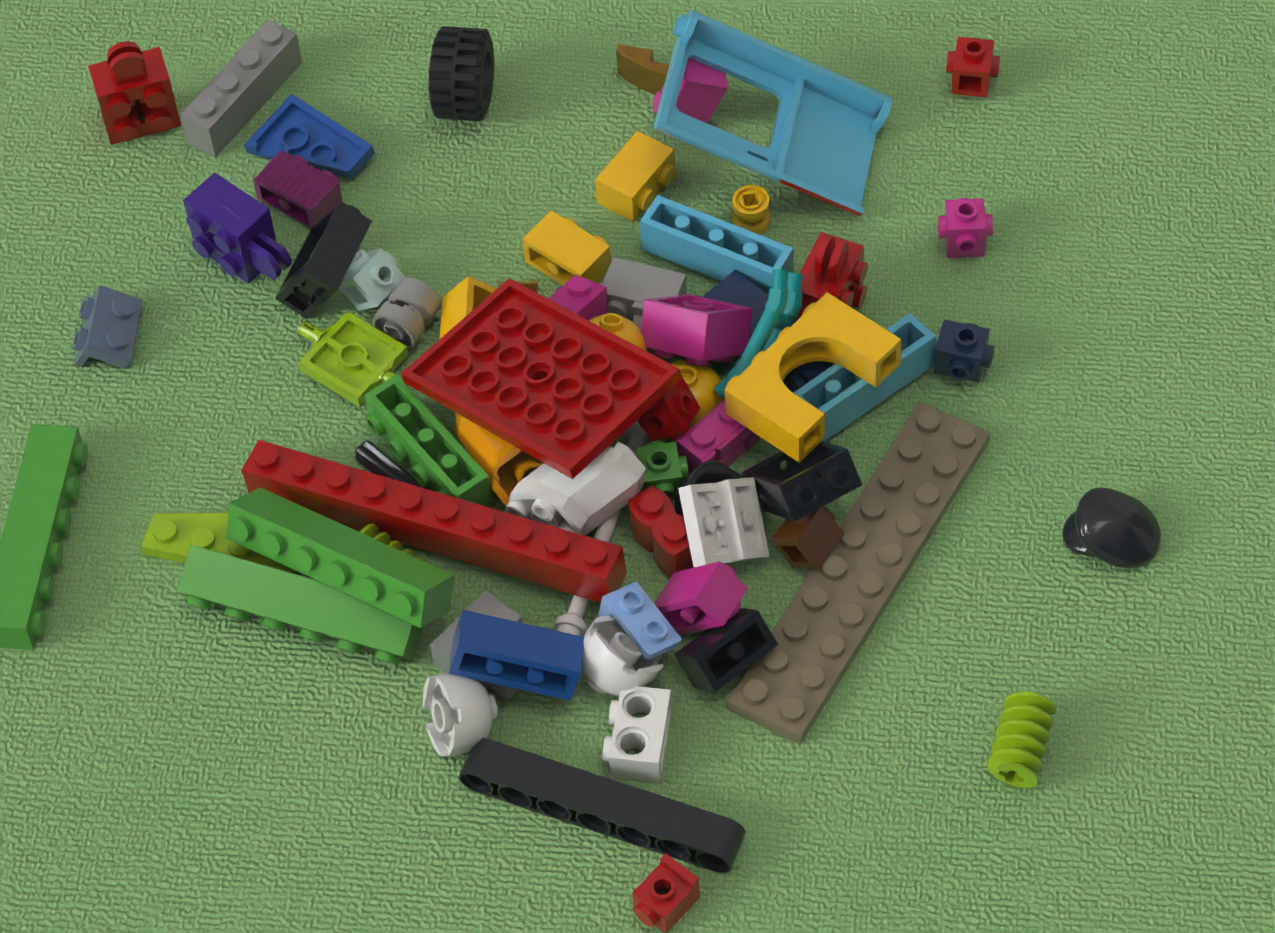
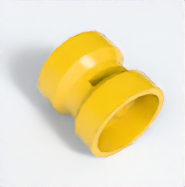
M757 185L740 187L732 196L733 225L763 235L770 226V196L765 189Z

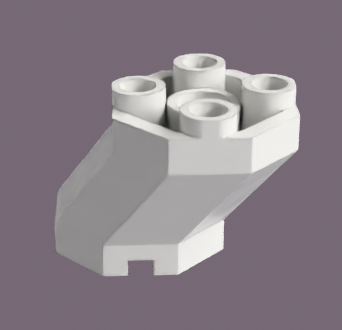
M618 441L614 447H607L573 480L543 463L517 483L510 494L505 512L586 536L628 504V500L640 492L644 484L642 478L645 475L646 468L628 446Z

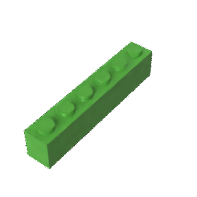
M31 424L0 541V648L34 650L37 636L44 633L46 601L52 600L54 594L55 566L61 565L63 558V545L61 543L63 534L68 533L71 527L72 499L76 500L79 495L80 467L86 466L88 459V446L82 442L78 427Z
M261 487L229 503L226 539L419 628L424 627L450 611L454 574Z
M194 545L190 546L176 590L189 597L188 605L207 611L211 610L212 604L226 608L224 615L246 622L249 615L263 619L261 626L284 633L286 626L300 629L299 637L322 643L324 637L338 640L337 648L360 654L362 648L376 651L375 659L398 665L400 658L413 662L423 627L419 628L317 580Z

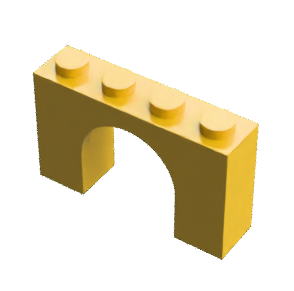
M827 292L816 303L809 304L802 316L791 327H785L778 335L777 340L766 351H760L744 372L740 375H735L729 380L724 390L726 415L800 463L825 438V413L791 392L783 383L785 377L800 365L815 361H825L844 367L876 388L901 364V339Z

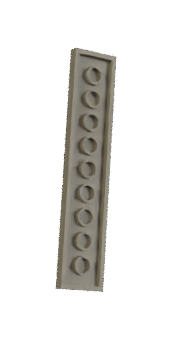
M919 402L840 525L844 535L820 568H813L771 632L778 645L748 668L727 701V709L801 745L990 442V432Z

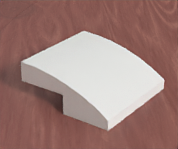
M754 477L728 479L717 483L693 484L678 488L693 567L718 561L723 564L769 557Z

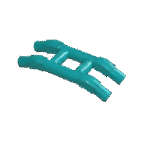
M783 269L772 270L771 288H769L768 300L765 304L766 308L740 360L738 359L735 367L714 387L719 396L725 399L724 390L729 380L735 375H740L751 365L753 358L760 351H766L777 340L780 332L785 327H790L794 318H797L803 300V294L801 293L803 274L790 273L788 270Z

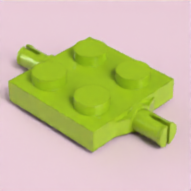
M348 311L335 324L327 327L325 330H321L307 320L303 321V324H300L298 328L299 335L313 342L311 349L298 362L300 371L359 407L366 401L364 394L396 375L393 373L394 370L408 356L406 345Z

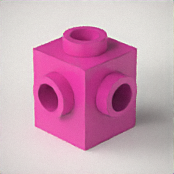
M984 198L945 200V215L938 216V237L945 238L946 258L984 257L986 237L993 236L992 214H985Z

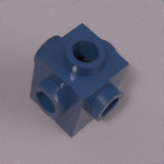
M944 319L935 347L933 373L951 376L961 381L979 382L983 368L990 369L994 356L995 346L989 345L990 329L979 327L972 323L964 324Z

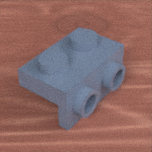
M99 285L91 298L86 296L79 311V318L83 319V324L77 330L72 348L77 350L75 364L83 366L87 359L92 357L126 369L132 358L143 300Z

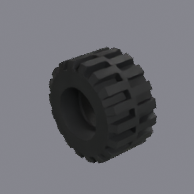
M442 26L434 39L429 65V99L434 116L441 119L482 121L489 109L494 80V48L490 33L487 29Z

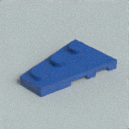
M293 94L279 106L244 144L249 154L273 159L281 150H284L286 154L289 153L291 156L295 154L300 155L310 166L319 169L321 172L327 170L336 176L351 180L375 154L371 144Z

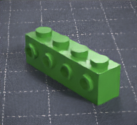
M397 374L364 394L368 410V416L365 419L370 430L377 437L382 435L388 441V446L393 456L399 462L406 461L411 467L413 477L423 488L428 486L432 491L483 506H488L493 502L489 475Z

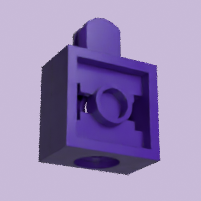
M215 172L183 200L187 214L186 222L191 230L194 249L202 257H210L219 263L222 269L230 276L235 277L237 275L249 284L262 272L272 280H275L281 274V270L285 271L292 264L288 251L276 241L270 209Z

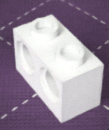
M637 686L629 690H620L619 700H611L609 724L614 725L612 736H605L602 754L603 761L609 762L611 778L661 783L672 715L671 690ZM639 712L648 714L647 716L642 718H636L632 716L633 714ZM630 749L641 750L640 753L635 755L625 753Z

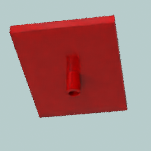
M510 278L401 373L405 384L572 480L682 379L679 368Z

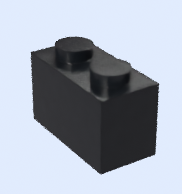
M740 608L731 619L727 620L724 626L705 630L676 652L674 656L694 688L717 692L776 647L778 643L758 610Z

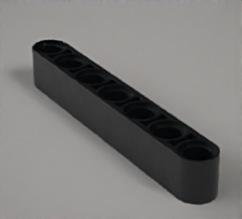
M482 738L472 747L458 777L465 787L477 793L663 855L668 854L672 858L718 873L730 872L746 834L745 828L741 824L728 817L486 738Z

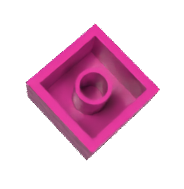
M693 294L644 299L641 334L644 338L645 347L654 349V355L675 358L677 355L686 357V363L693 365H709V360L730 362L732 356L743 354L749 342L753 308Z

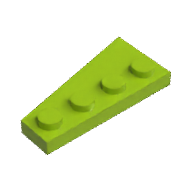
M155 513L141 544L143 555L180 563L186 562L190 546L194 545L299 575V572L226 539L228 513Z

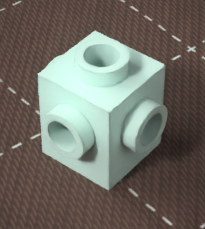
M382 248L367 252L360 250L351 262L339 288L358 311L377 307L379 304L389 301V295L405 275L397 267L398 264L395 258L388 252L383 251Z

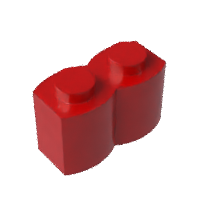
M650 486L630 498L628 503L632 535L641 547L654 554V560L658 568L669 578L672 577L674 572L694 568L684 517L675 513L670 498L654 486Z

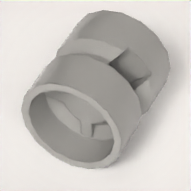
M412 277L401 278L389 295V301L384 302L373 317L372 326L406 345L407 350L415 346L424 333L425 326L431 323L442 304L438 294L423 281Z

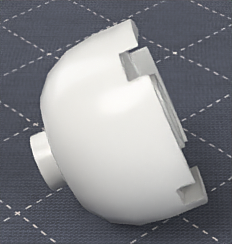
M601 615L593 621L584 635L582 670L587 677L588 684L598 693H608L614 696H619L620 690H629L637 686L647 687L663 668V664L658 665L662 655L650 660L646 659L622 627L615 625L617 621L613 616Z
M449 672L429 676L426 679L423 689V710L431 708L433 722L426 723V728L431 743L440 756L465 754L470 752L472 747L482 738L487 739L492 728L493 719L497 717V704L492 694L488 695L481 682L476 679L449 674Z

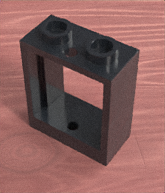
M340 200L310 229L275 299L307 319L337 292L372 220L362 215L356 207L347 205Z
M823 441L800 463L781 451L741 472L744 478L754 477L757 493L763 501L766 512L793 522L862 486L848 449ZM782 461H786L787 467L782 470L780 464Z

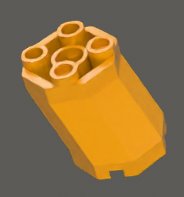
M455 412L456 422L454 431L472 458L489 475L493 491L503 504L507 506L510 494L517 483L541 466L543 462Z

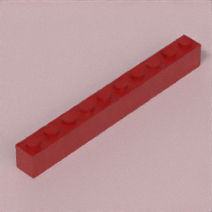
M258 440L241 469L249 493L261 487L347 527L361 531L365 526L373 523L378 526L379 533H388L393 541L397 540L406 545L601 603L603 596L620 589L627 575L622 546L262 440Z

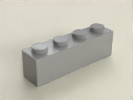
M267 20L180 114L187 144L215 158L302 63L297 33L270 20Z

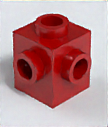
M958 36L956 51H949L946 73H952L951 94L988 98L990 78H998L1000 56L993 55L994 40Z
M682 377L637 422L645 430L651 442L666 437L671 441L681 437L689 430L688 424L701 407Z

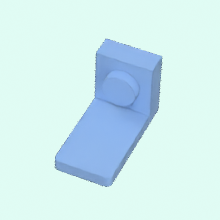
M637 581L602 597L598 617L601 615L613 616L617 621L615 625L622 627L646 659L650 660L680 645L681 637Z

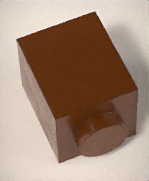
M823 506L795 522L786 519L771 538V542L792 568H820L842 538L844 532L835 522L833 513Z

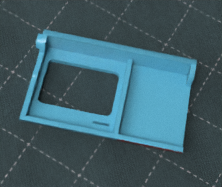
M692 9L687 15L681 13L672 32L677 38L656 114L654 130L856 216H861L864 211L861 204L876 133L881 129L889 115L892 97ZM688 59L700 62L778 97L779 106L769 148L761 147L684 114L677 109L676 103Z

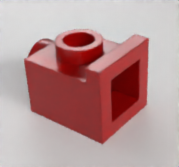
M665 854L660 859V864L632 892L635 915L645 925L649 927L655 925L664 933H667L700 898L699 878L668 854ZM664 890L667 894L661 895L659 893Z

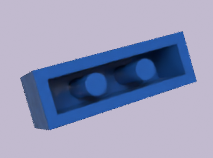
M462 610L453 636L449 674L571 701L582 671L584 637Z

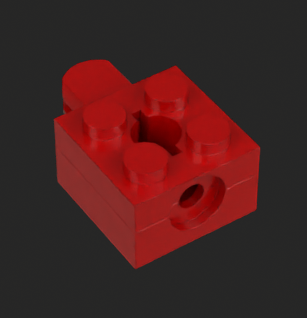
M119 42L108 49L107 61L88 65L111 145L181 126L170 78L160 47L141 51L135 42ZM143 113L144 119L139 120L137 114Z
M820 232L800 271L803 274L801 290L803 300L798 318L802 316L809 304L816 303L827 292L853 309L855 307H862L867 294V286L863 285V281L868 270V263L864 262V245Z

